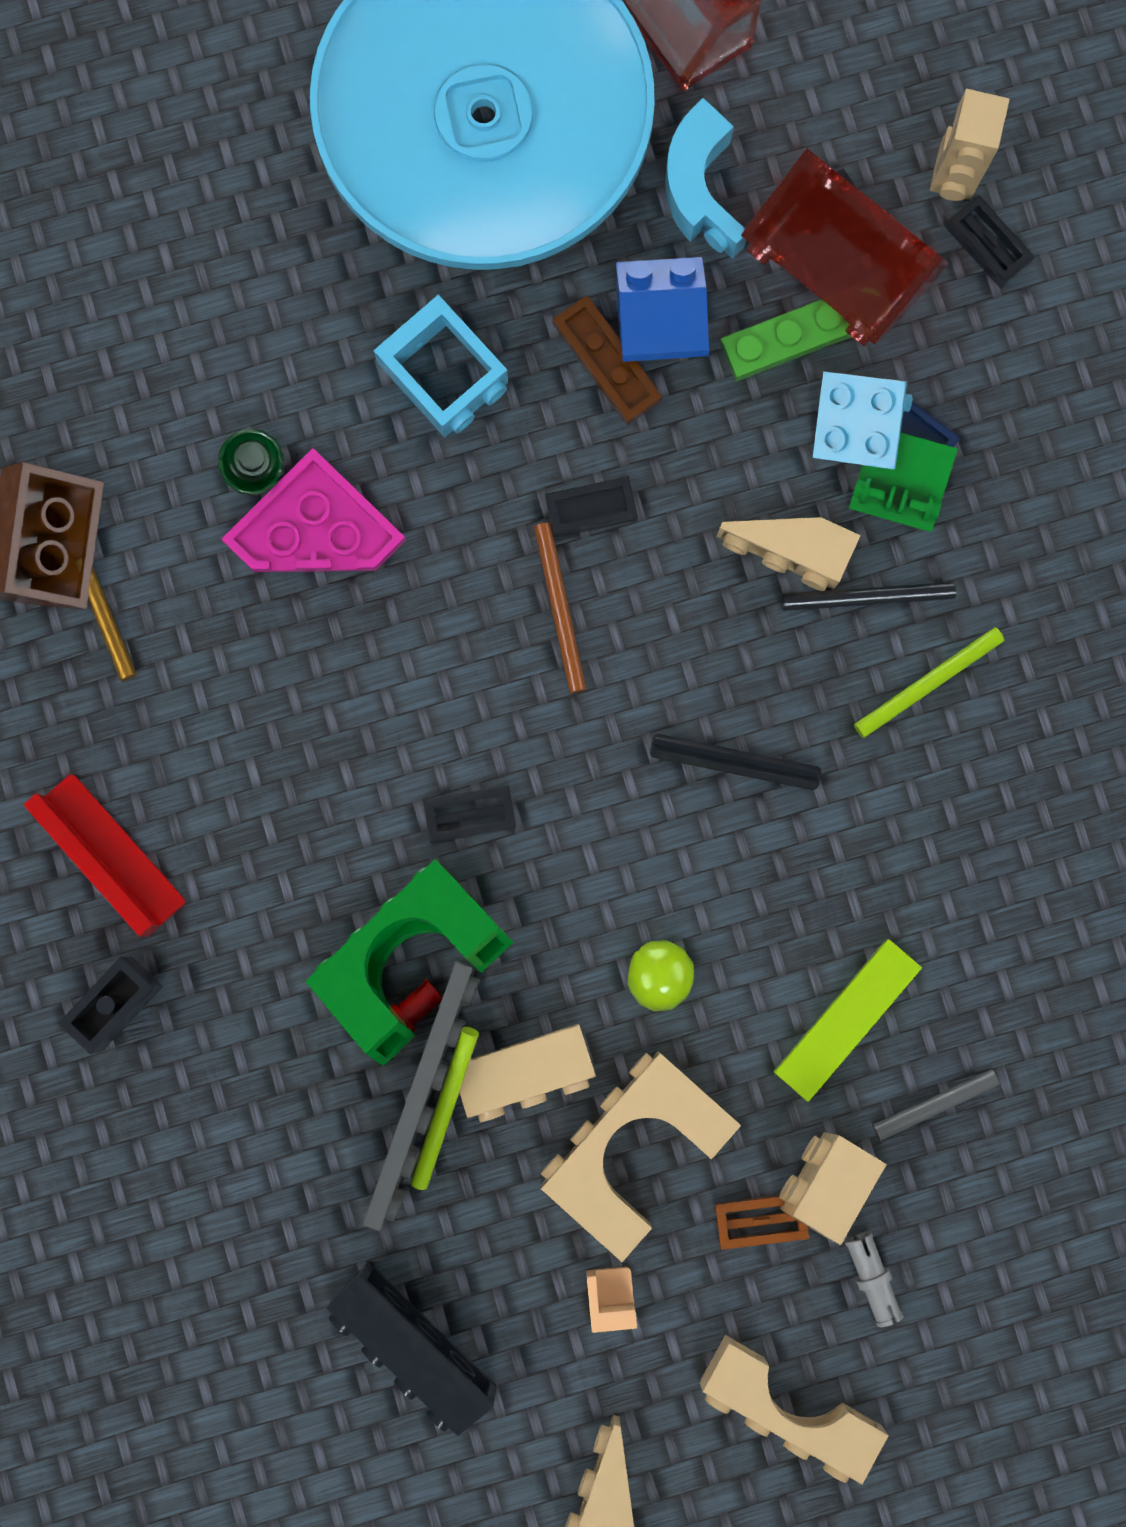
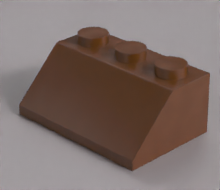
M25 462L1 469L0 599L31 605L87 609L89 582L91 580L104 482ZM82 558V566L79 573L74 561Z

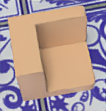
M624 1266L586 1270L592 1333L637 1328L630 1268Z

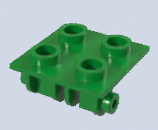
M900 432L896 469L862 465L849 509L932 532L935 520H937L940 512L941 501L958 448Z

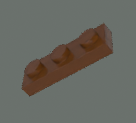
M588 295L552 319L555 329L627 426L662 402V395L636 361L623 362L619 337Z

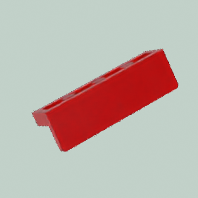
M73 774L68 775L46 796L36 793L23 804L139 937H149L186 904V899L77 776Z

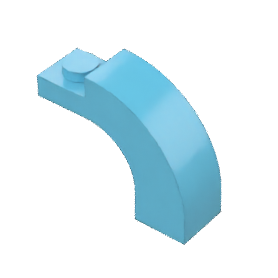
M702 98L683 118L672 138L665 173L666 199L676 225L690 242L703 231L706 241L713 249L720 253L725 251L733 259L744 248L748 231L713 199L707 189L704 173L708 166L730 145L734 126Z

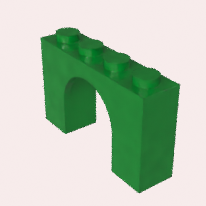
M436 859L428 866L416 872L412 881L395 897L388 899L381 906L380 911L366 925L355 930L349 936L347 942L331 958L322 961L317 966L315 973L305 981L364 1053L382 1066L389 1062L416 1036L387 1002L382 989L384 966L398 945L415 935L425 933L439 934L448 938L457 950L482 973L514 943Z

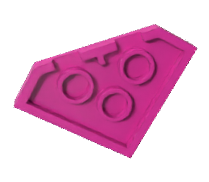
M312 448L221 540L253 572L376 571L406 541V538Z

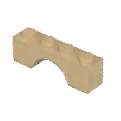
M725 1335L699 1382L702 1391L707 1394L704 1400L725 1414H728L730 1409H733L745 1416V1425L762 1436L768 1437L771 1431L786 1440L783 1446L796 1456L807 1460L809 1455H812L825 1463L823 1469L834 1478L844 1483H847L848 1479L852 1478L863 1484L889 1436L882 1425L843 1402L830 1412L816 1417H799L784 1411L770 1397L768 1389L769 1365L765 1358Z

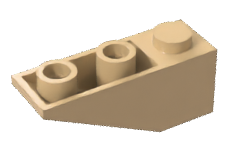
M821 517L722 522L717 534V538L724 540L722 545L730 551L740 555H746L747 551L763 558L762 564L780 573L790 570L803 576L801 581L804 584L819 591H825L826 587L831 590L835 589L861 536Z
M613 1414L609 1427L601 1425L598 1431L593 1452L599 1455L594 1470L585 1469L577 1494L583 1497L578 1514L572 1512L569 1514L565 1527H634L620 1418Z

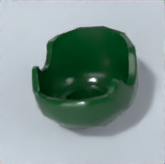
M243 428L229 435L222 444L218 455V468L224 482L239 494L257 496L269 491L278 483L284 467V454L279 443L264 430Z

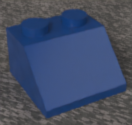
M702 257L616 262V303L623 362L709 356L707 290Z

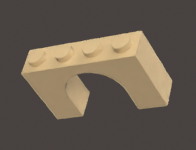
M659 1051L653 1057L645 1053L629 1072L634 1079L623 1091L619 1087H615L600 1105L605 1111L594 1124L587 1120L570 1139L575 1146L565 1158L557 1154L541 1172V1175L545 1178L541 1184V1190L621 1262L627 1258L652 1227L650 1222L621 1197L606 1179L603 1170V1157L607 1143L612 1135L621 1126L630 1121L640 1118H656L676 1127L712 1159L741 1126Z

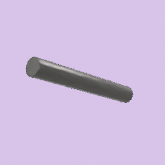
M991 1069L873 1124V1129L878 1139L882 1141L999 1086L1000 1082L995 1072Z

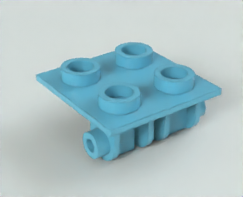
M823 371L813 458L896 469L903 411L909 412L912 406V395L906 394L907 381Z

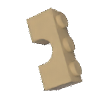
M970 89L965 90L956 110L953 127L948 126L940 143L929 191L937 192L941 197L951 201L971 200L999 148L1009 98Z

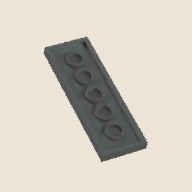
M455 962L363 1226L381 1231L387 1220L394 1223L396 1216L399 1214L406 1194V1190L399 1188L402 1177L410 1178L421 1151L420 1147L414 1146L417 1134L425 1135V1132L428 1131L436 1105L429 1103L433 1089L441 1090L450 1062L444 1061L448 1046L456 1047L461 1029L466 1023L465 1020L459 1019L463 1003L468 1005L473 1003L481 980L473 976L476 969L474 966L462 962Z

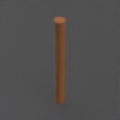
M541 523L535 525L534 530L570 694L579 693L587 689L551 523Z

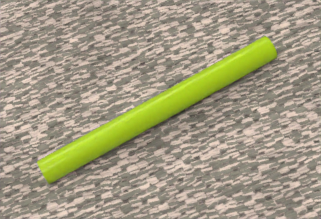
M996 627L992 628L856 722L854 727L862 738L867 737L1005 641L1002 633Z
M462 1027L411 1180V1185L416 1189L425 1190L428 1188L479 1032L474 1028Z

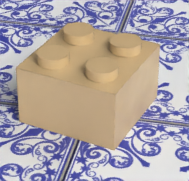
M824 1132L821 1138L814 1136L807 1145L802 1155V1159L806 1161V1164L799 1176L791 1175L784 1185L779 1198L785 1201V1203L780 1207V1210L822 1236L841 1245L887 1164L840 1135Z

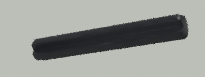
M663 734L654 735L650 748V755L653 758L809 790L817 789L821 779V768L818 766Z

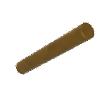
M82 558L74 561L79 573L81 571ZM92 566L88 602L121 682L136 677L137 674Z

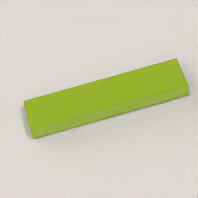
M886 939L773 1072L803 1099L809 1102L922 967L890 939Z

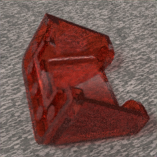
M808 148L741 234L743 238L750 242L745 249L748 253L765 266L771 259L787 270L842 315L849 323L844 331L864 347L869 341L874 345H878L949 264Z

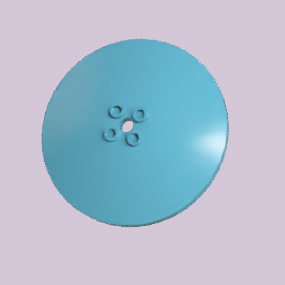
M343 0L328 23L318 46L310 85V113L319 154L332 184L351 211L378 236L410 255L440 265L472 270L503 269L536 262L565 250L596 229L623 200L640 171L651 137L655 105L654 79L645 41L636 21L622 0ZM487 106L494 110L496 115L488 123H479L473 119L472 114L477 108Z

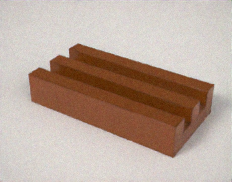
M780 1195L714 1203L721 1250L809 1239L808 1226L785 1212L726 1220V1213L783 1206L785 1201L779 1198ZM797 1221L798 1229L736 1237L728 1236V1229Z

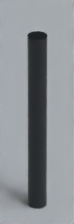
M954 582L788 593L782 594V610L792 611L955 599L956 586Z

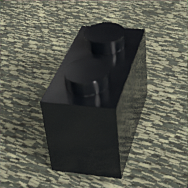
M120 957L58 1024L89 1054L103 1052L164 986L133 957Z

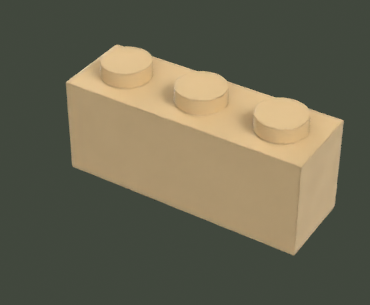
M572 1025L471 1058L459 1092L467 1118L478 1115L479 1122L488 1121L504 1115V1106L520 1101L522 1109L547 1101L545 1094L547 1092L562 1088L564 1095L590 1087L588 1079L596 1077L580 1025Z

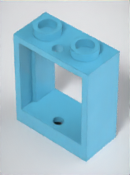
M439 295L373 350L377 364L444 437L453 430L455 433L463 431L474 420L475 415L473 413L485 402L487 405H492L507 390L505 386L508 383L507 369ZM447 326L488 373L443 411L403 368L402 364Z

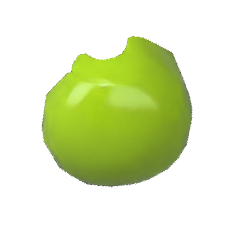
M668 940L650 941L634 953L629 966L627 985L639 1005L655 1012L674 1009L688 997L694 982V964L683 947Z

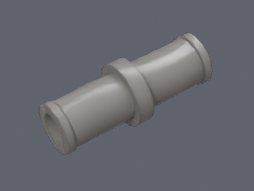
M864 1231L855 1234L857 1240L850 1236L844 1242L849 1249L859 1276L856 1279L859 1290L865 1291L875 1317L876 1326L887 1327L893 1325L891 1320L893 1317L895 1322L901 1321L904 1315L900 1311L890 1284L893 1277L890 1269L882 1264L872 1232Z

